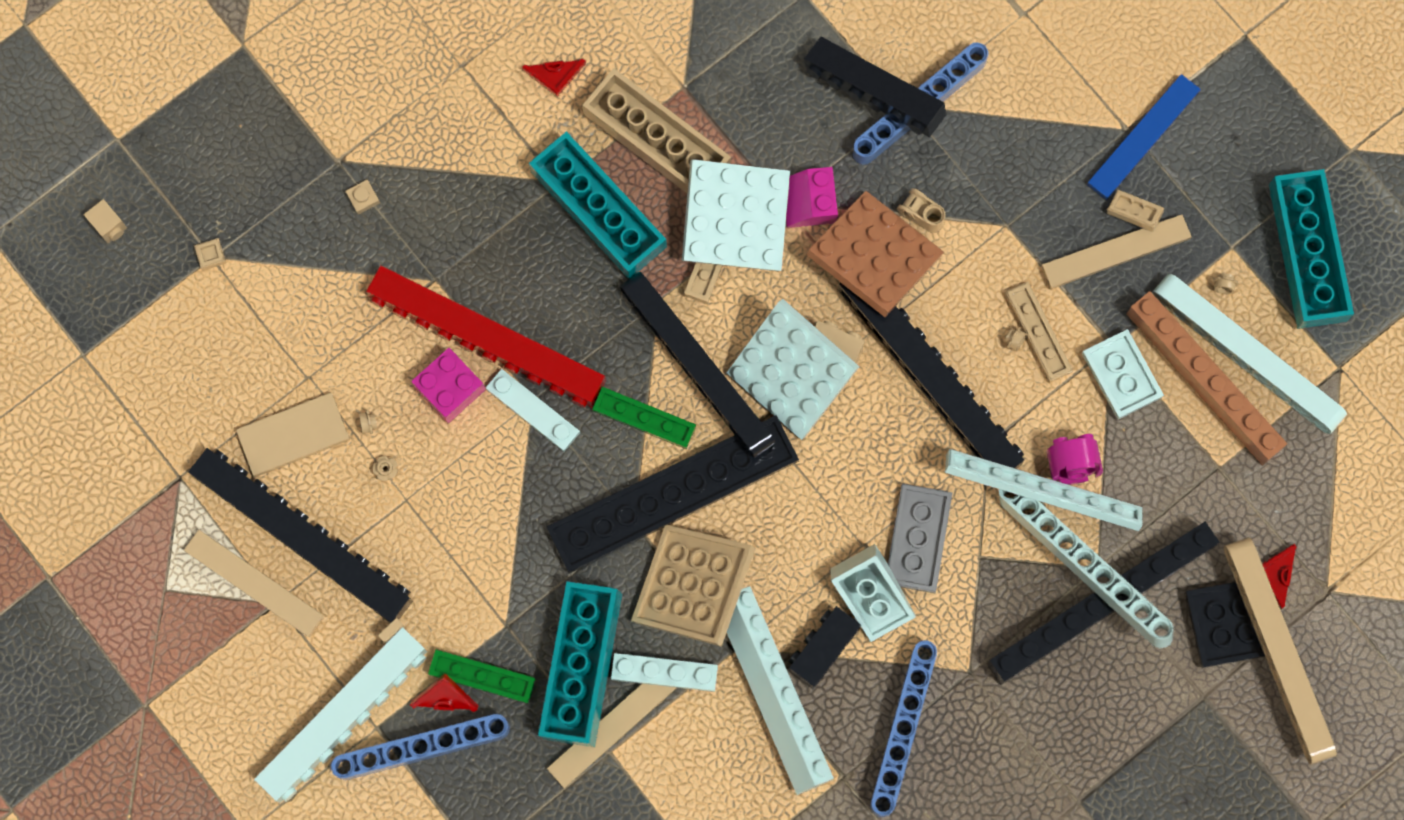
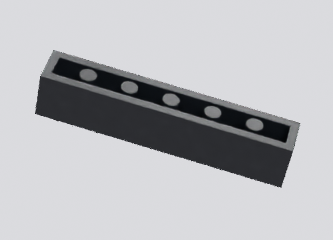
M822 36L804 58L807 72L815 79H823L835 90L841 89L847 92L852 99L867 103L872 110L887 114L894 122L904 123L918 135L924 134L930 138L947 115L943 101Z

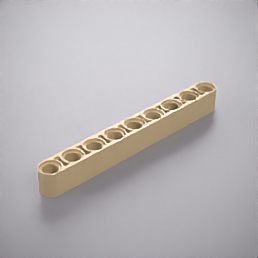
M1247 537L1225 545L1224 553L1308 763L1313 765L1335 757V745L1252 539Z

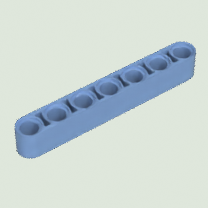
M982 43L969 45L918 89L944 102L985 67L988 49ZM978 54L982 60L975 61L971 59L970 55ZM959 69L964 75L955 76L951 71ZM939 84L942 85L945 88V90L942 92H938L934 90L933 86ZM886 114L856 139L853 147V158L859 164H869L910 130L909 126L904 123L894 122ZM886 131L890 136L883 139L877 135V132ZM861 146H866L871 150V152L868 154H862L859 152L858 148H860Z
M924 640L917 643L911 654L870 803L871 811L878 817L890 815L897 802L937 656L936 646L930 641ZM922 647L928 648L931 652V658L928 660L920 659L917 654L918 649ZM914 672L921 673L924 676V683L921 685L913 684L910 678L911 674ZM905 698H914L918 704L915 710L906 709L904 706ZM906 722L911 728L910 734L906 736L897 732V724ZM894 747L900 748L904 753L903 759L900 761L893 760L890 757V749ZM890 772L896 776L897 783L894 786L884 784L883 775ZM878 798H885L889 801L890 808L888 811L881 812L876 808L875 804Z
M493 714L341 754L333 759L331 770L336 777L342 780H351L502 740L509 734L510 725L502 715ZM494 721H502L504 723L503 731L499 734L492 733L490 730L491 724ZM470 727H475L479 731L478 737L473 741H469L465 737L466 730ZM444 734H451L453 737V742L449 747H441L440 738ZM418 741H426L428 748L425 753L417 754L414 749L415 744ZM395 747L401 748V758L397 761L390 760L389 753L391 749ZM369 754H375L376 764L370 768L365 767L364 758ZM343 761H349L351 764V769L346 774H340L338 770L339 764Z

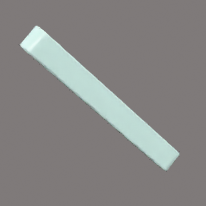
M1168 273L1152 291V294L1166 309L1326 434H1332L1347 415L1345 409L1175 275Z
M998 490L1001 506L1146 640L1157 648H1165L1171 644L1173 639V625L1171 621L1043 504L1021 495L1007 498L1004 496L1008 493L1007 491ZM1026 509L1035 510L1032 515H1025L1023 513ZM1046 525L1052 526L1054 528L1050 532H1044L1041 530V528ZM1068 542L1072 544V547L1063 549L1060 547V544ZM1083 559L1089 560L1091 564L1088 566H1081L1078 564V562ZM1104 576L1109 578L1110 581L1102 584L1097 579ZM1126 594L1129 596V599L1119 601L1116 599V596ZM1139 611H1144L1148 614V617L1140 619L1135 614ZM1157 629H1164L1168 634L1161 637L1157 636L1154 632Z

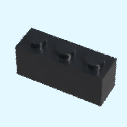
M837 606L833 611L828 609L820 619L822 626L817 632L812 630L804 640L807 644L802 652L796 650L788 661L791 664L789 672L813 690L861 627L860 623Z

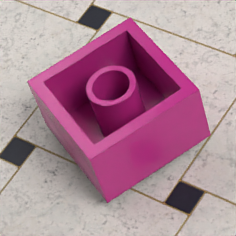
M450 348L446 349L411 381L414 388L448 424L486 391L483 382Z

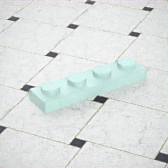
M614 653L611 680L715 692L718 665Z

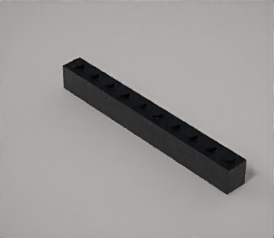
M841 282L839 283V293L972 453L978 458L1015 469L1019 468L1024 462L1022 450L1015 443L1012 445L1006 438L1008 435L1000 424L995 425L990 419L991 414L988 409L982 404L979 406L973 399L975 395L967 385L962 386L957 380L959 377L957 372L950 365L947 367L942 362V355L934 346L930 347L925 341L926 336L919 327L914 328L909 322L910 317L903 308L898 309L895 306L884 317Z
M206 448L188 471L196 480L388 622L392 623L396 618L400 619L412 604L413 600L409 597L411 592L399 583L395 587L388 581L390 576L379 568L376 571L368 567L370 562L359 553L353 556L347 551L350 548L347 544L338 538L334 542L327 536L329 531L318 523L315 526L307 522L309 517L298 508L292 511L287 507L289 502L277 493L273 497L267 492L269 487L257 478L254 482L246 477L249 472L240 465L231 466L226 462L228 457L218 449L212 452Z
M1205 521L1121 576L1142 595L1215 548L1220 542ZM1094 592L990 659L987 665L1000 685H1003L1116 611ZM1119 594L1116 596V599L1126 601L1129 599V596Z

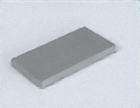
M908 484L901 485L888 565L901 588L936 593L953 492Z

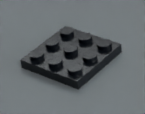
M1236 582L1184 592L1201 669L1265 657Z

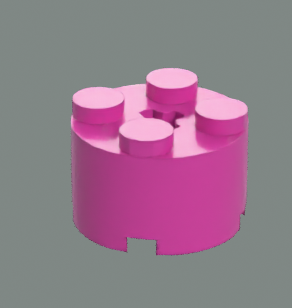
M1083 434L1077 439L1068 440L1067 437L1056 438L1053 440V446L1049 447L1046 451L1051 477L1054 481L1059 480L1061 483L1073 485L1089 481L1088 476L1095 474V478L1103 473L1098 443L1093 438V434Z

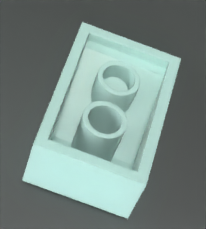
M875 544L830 569L832 583L858 623L861 624L862 629L871 642L916 617L888 563Z

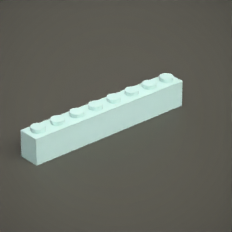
M751 587L743 588L734 609L727 634L794 790L799 795L815 789L834 778Z
M402 627L254 780L275 801L279 803L283 800L285 802L289 801L296 794L297 790L295 788L301 781L306 783L315 774L314 768L320 762L324 764L334 754L332 750L338 743L344 744L352 736L351 730L357 724L361 726L371 716L370 710L375 705L381 706L389 698L388 692L394 686L398 688L408 678L406 673L412 667L418 668L425 661L426 649Z

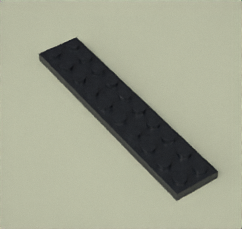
M777 415L762 422L774 438L775 444L756 458L749 454L734 435L547 526V530L568 573L570 574L664 528L666 525L681 520L799 462V458Z

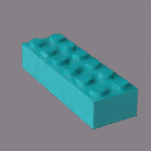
M567 131L529 162L530 171L628 279L637 274L667 248L666 238Z
M1325 170L1274 176L1269 184V190L1297 329L1347 322L1354 315Z
M566 582L538 734L544 740L595 748L623 595L618 589Z

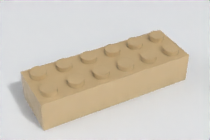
M614 68L582 105L583 113L588 119L686 193H688L690 160L731 164V156Z

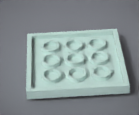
M690 160L682 261L781 271L790 171Z
M782 299L777 303L726 373L774 416L777 415L778 419L802 440L811 431L860 366Z

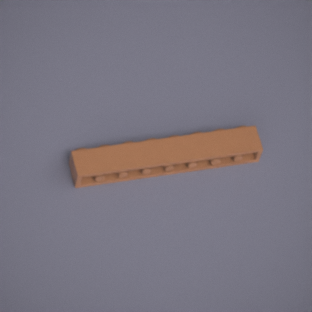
M1151 291L1130 307L1127 316L1262 466L1287 445V442Z

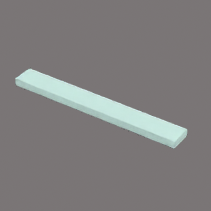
M949 449L946 454L945 473L1139 531L1142 527V507L952 449Z

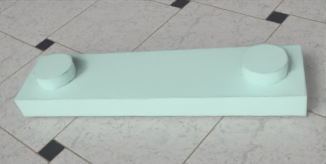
M503 369L487 385L486 390L563 452L580 434L577 428Z

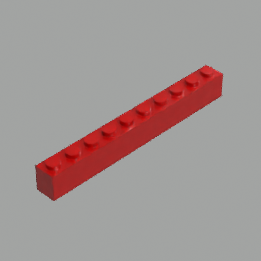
M381 265L366 291L369 298H371L370 302L380 308L387 306L393 309L392 313L402 319L409 317L415 320L414 323L424 330L432 328L438 331L437 335L444 340L450 341L452 338L460 342L459 346L469 352L476 350L482 353L481 357L491 363L498 361L504 364V368L513 374L521 372L527 375L526 379L539 386L543 383L550 387L549 391L561 397L565 394L571 397V401L580 407L585 408L587 405L593 408L601 388L606 383L605 375Z

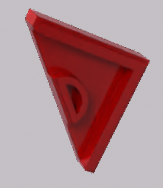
M586 60L523 65L522 71L558 97L586 65Z
M1295 544L1262 564L1280 610L1285 607L1295 550L1297 548Z
M447 674L442 675L410 703L413 709L416 707H433L434 710L454 711V709H466L472 712L477 711L479 706Z

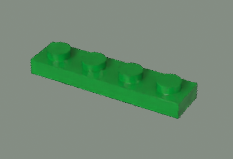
M605 387L601 388L592 409L597 414L686 450L696 429V424Z
M435 650L428 672L429 676L436 678L447 674L457 684L526 704L529 703L536 680L530 676L440 650Z

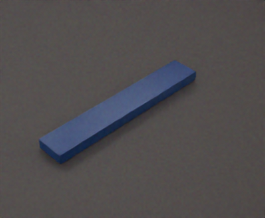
M1181 74L1089 180L1087 186L1107 200L1201 89Z

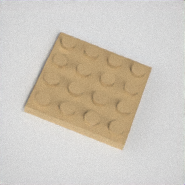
M670 525L664 526L631 621L639 625L722 647L756 548L749 544Z

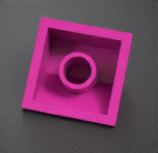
M833 167L806 169L789 177L786 212L787 228L834 224L837 221L838 211Z

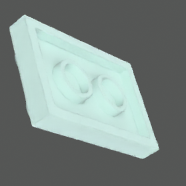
M1128 329L1082 352L1085 361L1118 420L1163 398V392Z

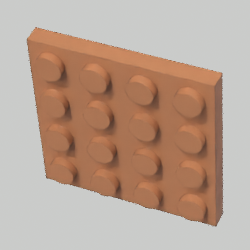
M865 191L810 247L806 255L886 317L942 257L944 251Z

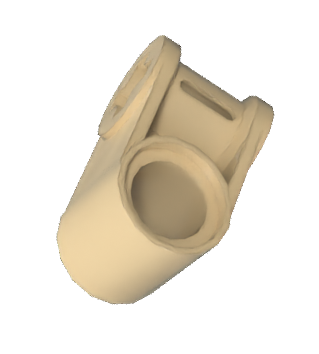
M911 188L909 191L910 195L902 205L897 207V211L903 217L913 221L930 233L939 232L945 223L944 208L929 199L921 191ZM935 214L940 217V220L938 222H931L927 217Z

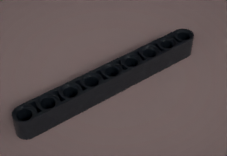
M639 271L621 284L619 287L626 299L749 454L756 458L775 444V440L643 273Z

